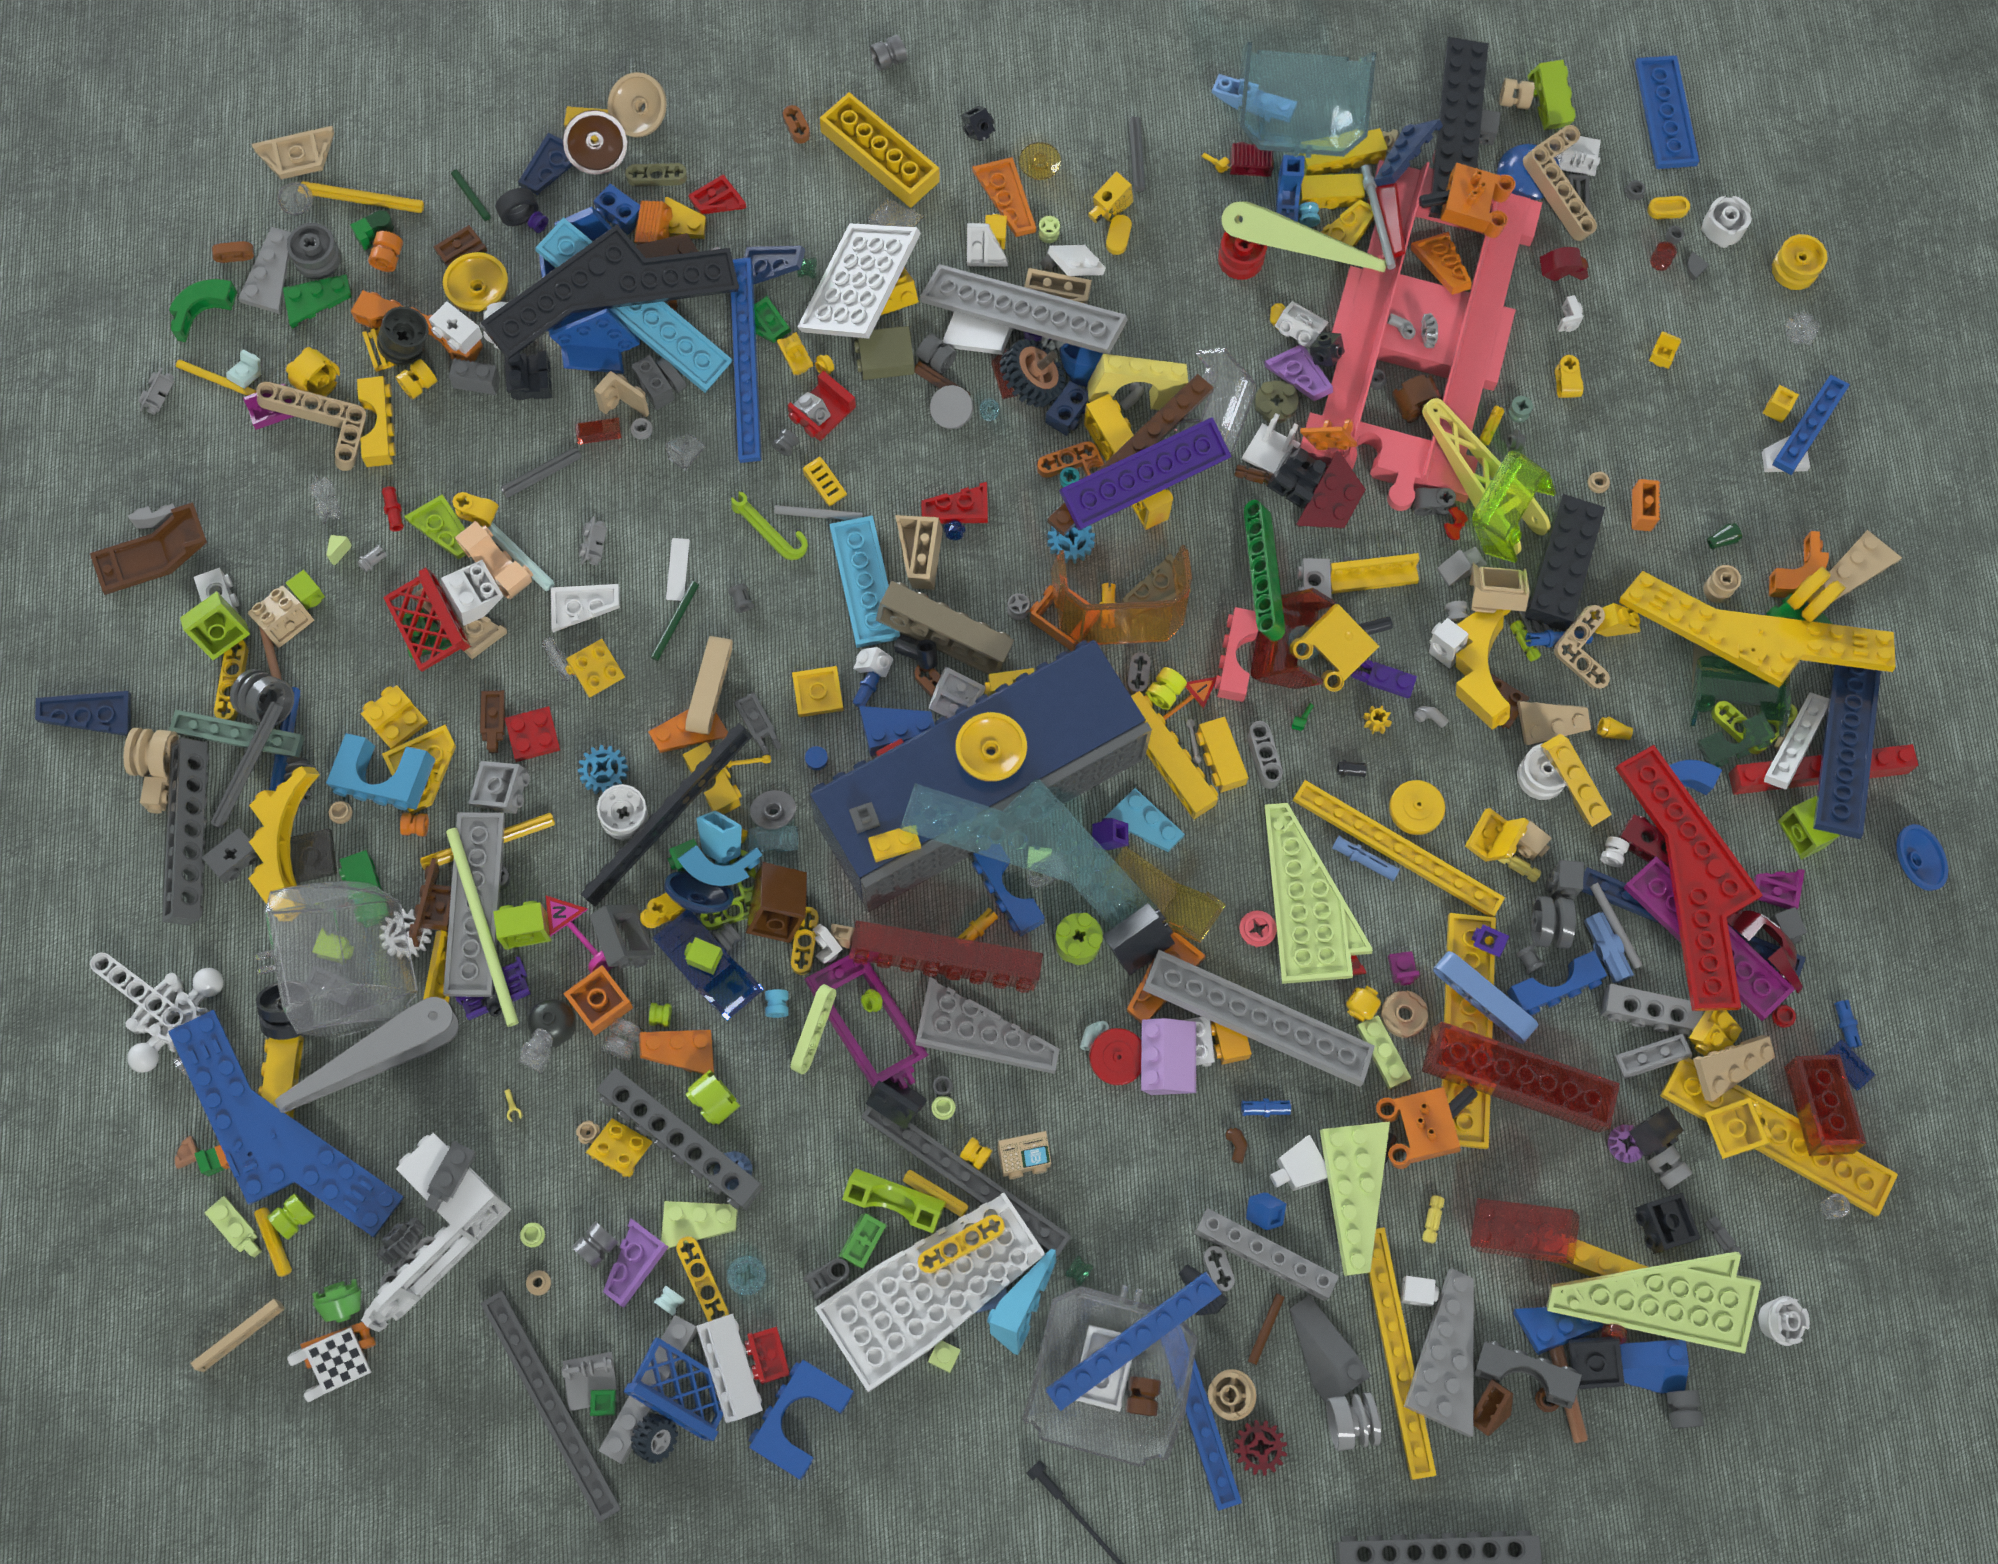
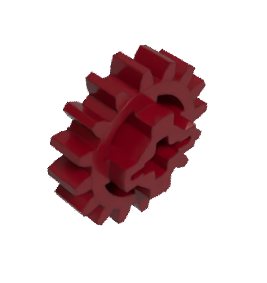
M1258 1420L1253 1421V1427L1248 1423L1244 1424L1246 1431L1238 1430L1237 1434L1240 1436V1439L1233 1440V1443L1238 1445V1448L1233 1450V1453L1240 1455L1236 1462L1245 1463L1244 1471L1252 1468V1475L1254 1476L1258 1470L1261 1471L1262 1476L1267 1475V1469L1272 1473L1276 1472L1274 1465L1282 1466L1283 1462L1280 1460V1457L1287 1456V1453L1282 1451V1447L1287 1446V1443L1280 1441L1284 1434L1275 1433L1276 1425L1268 1428V1421L1266 1420L1262 1423V1426L1259 1425ZM1262 1431L1268 1433L1274 1441H1269L1265 1438ZM1252 1433V1441L1249 1445H1244L1245 1439ZM1258 1441H1260L1261 1445L1270 1446V1448L1262 1451V1455H1260L1259 1451L1249 1450V1448L1258 1445ZM1276 1450L1274 1458L1268 1463V1455L1271 1451ZM1250 1454L1254 1457L1257 1465L1252 1463L1246 1455Z

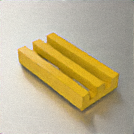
M379 326L378 330H375V328L370 329L371 332L369 333L366 331L362 332L376 372L396 366L392 362L386 363L385 358L377 348V337L381 326ZM370 338L374 339L381 365L377 363Z

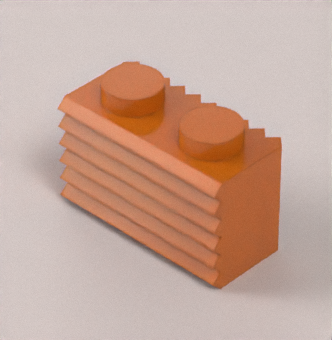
M641 201L634 243L640 245L669 238L668 228L673 216L671 207L663 201Z
M1639 479L1636 485H1634L1632 489L1633 530L1652 531L1659 522V481Z

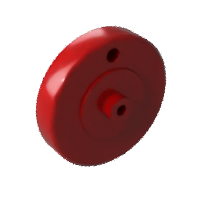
M1111 1028L1101 1032L1093 1040L1089 1049V1064L1094 1074L1100 1080L1111 1085H1125L1134 1081L1141 1074L1142 1041L1136 1034L1123 1028Z

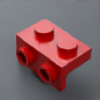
M777 1326L754 1334H747L748 1340L744 1341L748 1356L753 1355L755 1364L751 1365L755 1380L759 1379L761 1384H765L790 1376Z

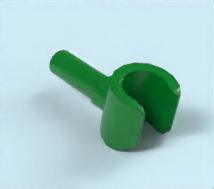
M1308 704L1302 714V718L1294 717L1292 729L1304 730L1308 715L1314 707L1313 704Z

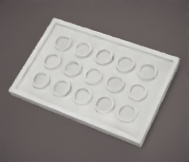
M849 224L798 325L799 330L805 333L869 339L921 234L918 228Z

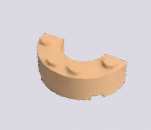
M475 521L457 535L455 539L468 558L471 557L475 563L483 560L503 596L507 599H512L532 582L531 577L533 573L526 565L522 567L517 561L512 563L513 559L505 550L502 552L492 540V532L486 526L481 527Z

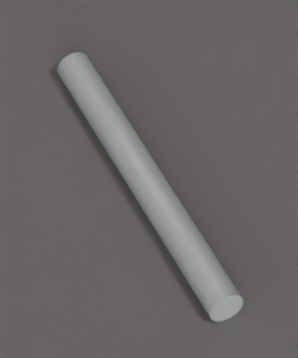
M775 505L774 514L838 520H852L863 517V513L779 505Z
M1599 883L1591 885L1590 888L1614 933L1620 937L1624 945V951L1633 968L1636 969L1643 964Z

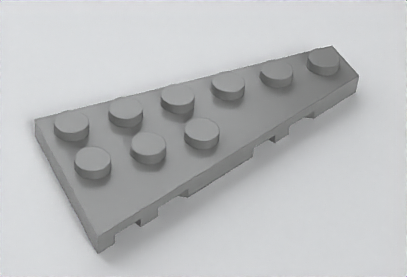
M929 977L915 1045L1055 1074L1059 1048L1036 1035H1030L1021 1030V1027L1005 1021L1000 1015L971 999L955 993V990L949 987L946 988L937 983V980Z
M1453 1268L1448 1270L1403 1407L1467 1437H1473L1474 1278Z

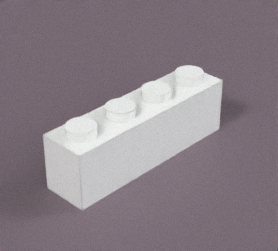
M733 1314L696 1326L725 1422L736 1421L763 1411L761 1397L753 1381V1372L746 1358V1348L741 1342L739 1335V1325L734 1319Z

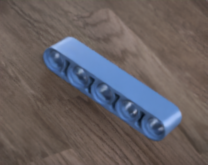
M1447 951L1433 968L1434 973L1515 1041L1524 1044L1538 1027L1537 1021L1455 953Z

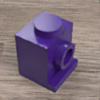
M1483 924L1481 929L1476 928L1471 940L1475 941L1474 947L1500 958L1509 940V936ZM1486 937H1492L1494 943L1487 945L1485 943Z

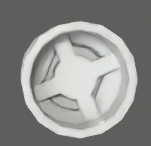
M1608 837L1605 843L1606 850L1602 852L1600 860L1612 867H1622L1625 860L1623 856L1628 851L1629 843L1618 837Z

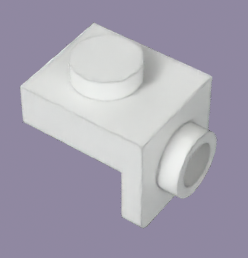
M1573 295L1567 297L1562 306L1565 318L1561 319L1557 327L1559 332L1574 331L1579 327L1583 319L1582 306L1577 302L1576 296Z
M878 647L862 649L857 655L854 669L859 673L875 672L881 677H886L893 662V657Z

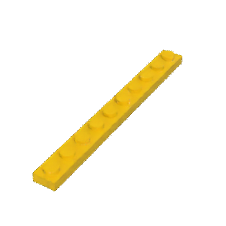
M1304 780L1293 798L1295 803L1489 917L1495 916L1505 899L1504 896L1306 780Z
M1385 1227L1377 1228L1371 1271L1368 1273L1410 1480L1437 1476L1425 1418L1403 1407L1415 1370Z

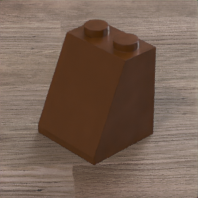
M762 862L755 875L746 926L747 934L791 943L806 917L807 872Z

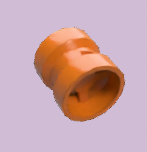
M409 812L402 813L400 820L401 835L409 836L410 834H416L422 837L427 835L429 827L428 814L419 813L418 815H412Z

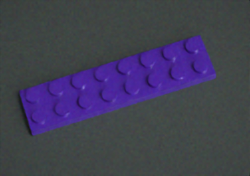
M1213 417L1067 485L1061 488L1059 492L1079 531L1232 456Z

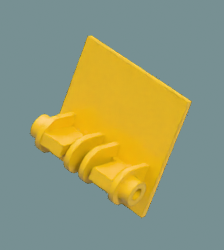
M603 639L566 658L568 662L565 667L566 672L569 675H576L589 698L625 678Z
M612 1118L586 1151V1154L592 1156L593 1160L597 1159L604 1163V1166H609L611 1170L614 1169L621 1173L623 1177L628 1176L630 1178L635 1171V1165L653 1141Z

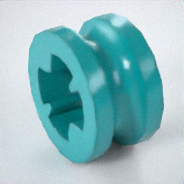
M1067 467L1061 471L1060 484L1062 487L1079 480L1080 474L1078 470L1073 467ZM1068 475H1073L1071 482L1066 481Z

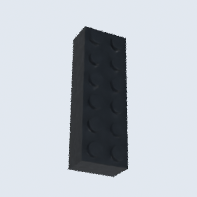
M1566 494L1561 496L1555 508L1551 528L1548 532L1524 617L1527 620H1534L1539 624H1546L1561 631H1566L1573 623L1603 518L1604 506Z

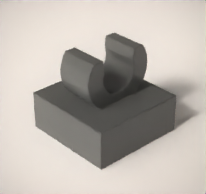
M872 802L849 809L857 834L880 826Z

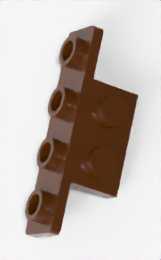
M432 858L430 866H426L425 885L420 887V904H416L414 910L415 923L411 924L409 928V938H412L414 947L420 946L424 928L448 931L452 886L436 885L439 874L437 858Z

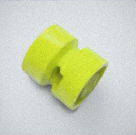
M1164 667L1156 677L1157 682H1153L1145 694L1153 704L1159 708L1169 710L1177 699L1176 695L1181 694L1187 682L1175 670Z

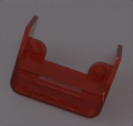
M1314 588L1281 595L1285 633L1278 641H1271L1258 630L1250 671L1251 677L1262 683L1292 689L1323 684V679L1300 666L1297 667L1298 658L1290 653L1289 647L1293 640L1302 637L1303 629L1309 628L1317 622L1320 609L1332 607L1337 602ZM1298 644L1296 648V652L1298 655L1300 650V644Z

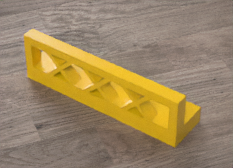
M1419 553L1331 563V594L1418 584L1419 577L1416 566L1420 560Z

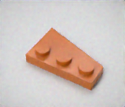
M688 709L648 731L659 752L662 753L686 748L693 744L711 743L710 741L724 739L728 731L716 712L709 735L686 731Z
M711 1030L639 1033L640 1058L667 1066L672 1065L688 1072H696L703 1075L709 1070L714 1072Z

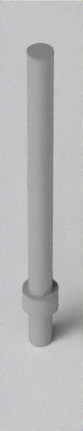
M1363 165L1361 170L1364 178L1362 181L1364 190L1368 193L1387 268L1391 270L1396 267L1375 190L1377 185L1374 181L1375 178L1371 175L1369 165Z

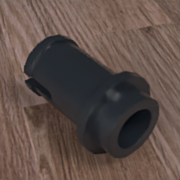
M1344 759L1342 762L1338 761L1337 775H1341L1342 778L1345 776H1366V763L1346 762Z

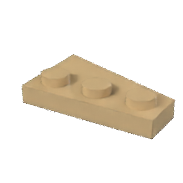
M1517 701L1523 740L1526 745L1550 740L1558 734L1567 736L1591 730L1588 708Z

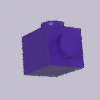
M1103 818L1101 822L1092 824V846L1109 851L1129 845L1128 823L1114 818Z

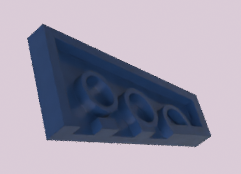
M1440 119L1415 125L1409 124L1402 129L1374 179L1377 187L1396 183L1410 166L1409 161L1421 153L1420 147L1424 142L1429 143L1431 141L1434 130L1439 131L1442 128L1443 124Z

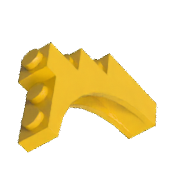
M298 767L292 772V776L286 782L281 783L276 788V791L263 790L255 796V800L249 805L264 827L258 829L254 834L255 836L249 841L263 863L254 869V873L248 879L279 922L293 921L308 907L299 892L293 875L290 858V838L299 804L308 788L320 775L313 767Z

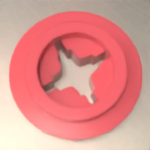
M1263 911L1247 913L1242 918L1239 926L1241 937L1247 944L1256 948L1267 946L1273 941L1277 932L1274 919ZM1254 922L1258 927H1264L1261 931V936L1257 932L1250 933L1254 929Z

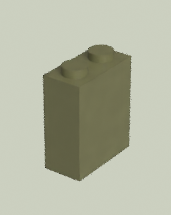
M909 326L876 329L872 331L869 339L858 338V340H854L855 353H860V359H856L858 372H862L863 380L914 375V359Z

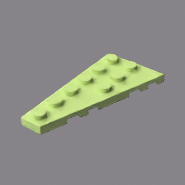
M1390 1122L1320 1130L1344 1276L1364 1274L1371 1271Z

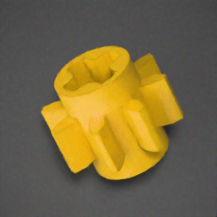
M1371 706L1369 713H1365L1363 716L1367 720L1364 728L1368 727L1371 730V734L1377 731L1383 734L1385 727H1390L1392 723L1390 720H1387L1391 712H1386L1383 706L1376 709Z

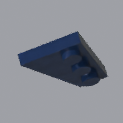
M547 133L520 177L518 186L528 188L532 193L538 195L573 166L565 154L563 139Z

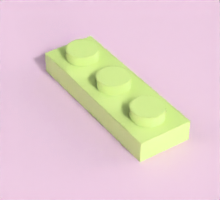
M1379 1015L1358 1024L1356 1028L1363 1041L1375 1046L1372 1058L1388 1089L1409 1081L1411 1076Z

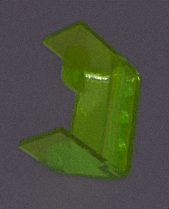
M1512 450L1508 452L1476 506L1472 517V522L1484 553L1514 563L1518 559L1513 547L1520 541L1522 535L1518 523L1535 493H1544L1551 496L1556 494L1550 473L1520 452Z

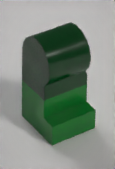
M384 210L376 211L350 224L355 237L364 251L372 247L370 242L375 239L377 232H392L394 230L391 217Z

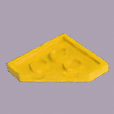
M446 725L382 753L392 776L399 766L406 746L425 750L436 759L416 810L407 808L409 813L414 814L431 806L435 800L456 748Z

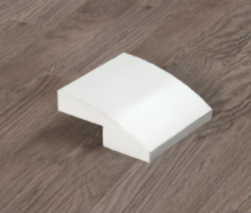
M945 667L933 693L929 709L950 718L956 715L955 711L964 705L970 707L976 704L975 701L983 695L985 686Z

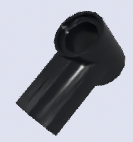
M903 634L897 638L894 645L895 652L918 661V665L922 669H933L938 665L937 646L933 640L925 639L918 641Z

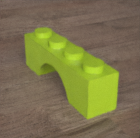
M856 1168L849 1177L842 1198L844 1201L863 1208L878 1206L894 1210L903 1215L910 1225L930 1233H934L939 1224L946 1201Z

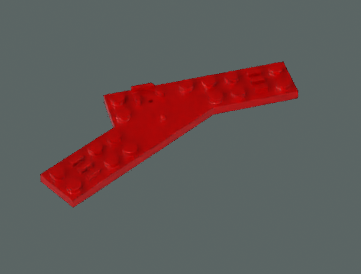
M1652 745L1620 763L1615 769L1665 838L1692 1011L1739 1010L1741 1002L1727 918L1760 899L1763 894L1655 745Z

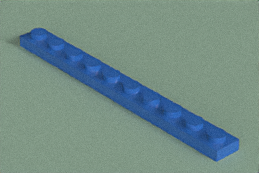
M750 257L733 259L739 290L738 292L731 293L738 460L740 463L762 461L753 265Z

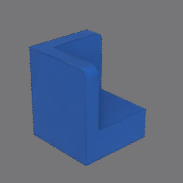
M1267 1192L1250 1196L1246 1219L1266 1231L1283 1226L1286 1203Z

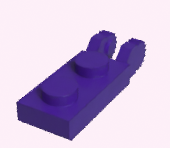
M1368 659L1359 667L1370 670V675L1360 670H1355L1351 674L1356 680L1367 683L1366 685L1407 699L1411 697L1417 678L1415 675L1377 662L1373 663Z

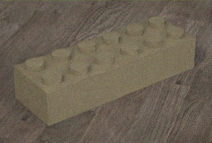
M891 581L880 602L876 621L918 641L925 639L933 640L938 651L987 675L1000 673L1014 642V639H1011L1008 634L997 632L984 622H976L970 619L967 614L956 612L942 602L937 603L929 599L924 593H916L900 582Z

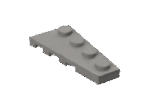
M275 227L270 228L238 298L240 303L281 314L284 282L287 279L288 273L287 264L290 261L287 239L291 232Z

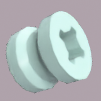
M665 1286L662 1289L663 1294L656 1298L654 1303L674 1316L677 1306L683 1304L685 1299Z

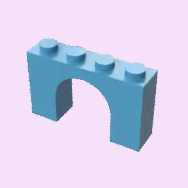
M346 733L326 782L333 789V793L342 797H346L347 794L353 795L355 799L360 801L371 799L374 803L386 806L387 803L393 804L395 808L404 811L407 808L416 810L436 759L425 750L406 746L394 775L383 783L368 784L366 770L375 745L366 737Z

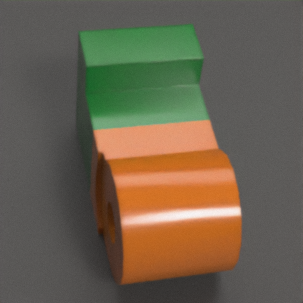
M221 1145L194 1153L201 1174L208 1177L230 1168Z

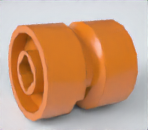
M377 232L373 242L374 248L371 249L368 259L369 264L381 271H395L399 259L397 256L400 255L403 240L391 232Z

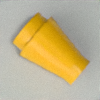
M1608 716L1607 718L1602 717L1597 726V734L1601 735L1602 738L1629 741L1633 734V728Z

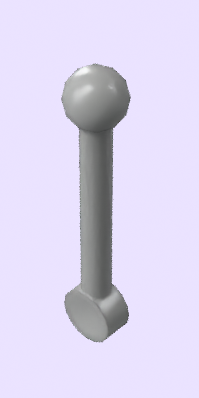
M1189 719L1186 722V727L1190 731L1194 753L1193 762L1199 764L1202 759L1198 755L1194 734L1195 721Z

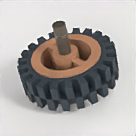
M1019 340L1001 357L1000 365L1002 367L1000 372L1005 373L1002 376L1003 381H1009L1006 385L1007 388L1010 389L1012 387L1014 390L1012 394L1014 396L1019 394L1021 402L1026 400V405L1031 406L1033 404L1037 408L1039 406L1044 407L1063 392L1062 390L1065 388L1063 383L1066 382L1065 377H1062L1065 374L1064 370L1058 369L1061 363H1055L1054 360L1057 358V354L1054 351L1050 352V349L1047 347L1043 350V344L1039 342L1036 345L1035 340Z

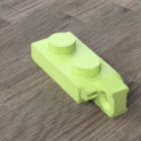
M223 1196L204 1212L230 1244L239 1252L245 1249L254 1258L262 1252L254 1242L258 1238L257 1232L227 1197Z

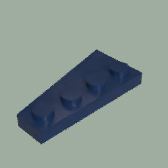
M129 691L36 698L35 720L39 723L128 736L131 729V693Z

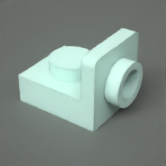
M242 350L240 352L241 361L232 367L226 375L228 380L245 389L262 375L261 360L256 355Z

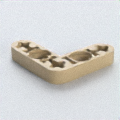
M1592 605L1586 607L1557 641L1554 646V654L1590 687L1601 689L1608 685L1610 681L1609 673L1581 649L1605 618L1602 607ZM1589 612H1597L1595 614V617L1597 619L1590 620L1588 624L1584 623L1585 621H1588L1591 618V614ZM1577 626L1584 629V636L1581 639L1576 638L1574 634ZM1567 645H1568L1569 647L1567 648V650H1568L1571 654H1576V653H1578V654L1575 655L1574 657H1572V656H1571L1570 654H1568V653L1562 654V652H1563L1562 646H1567ZM1579 658H1584L1587 662L1584 670H1579L1577 667ZM1591 671L1595 675L1601 674L1600 680L1602 682L1595 683L1596 677L1587 673Z

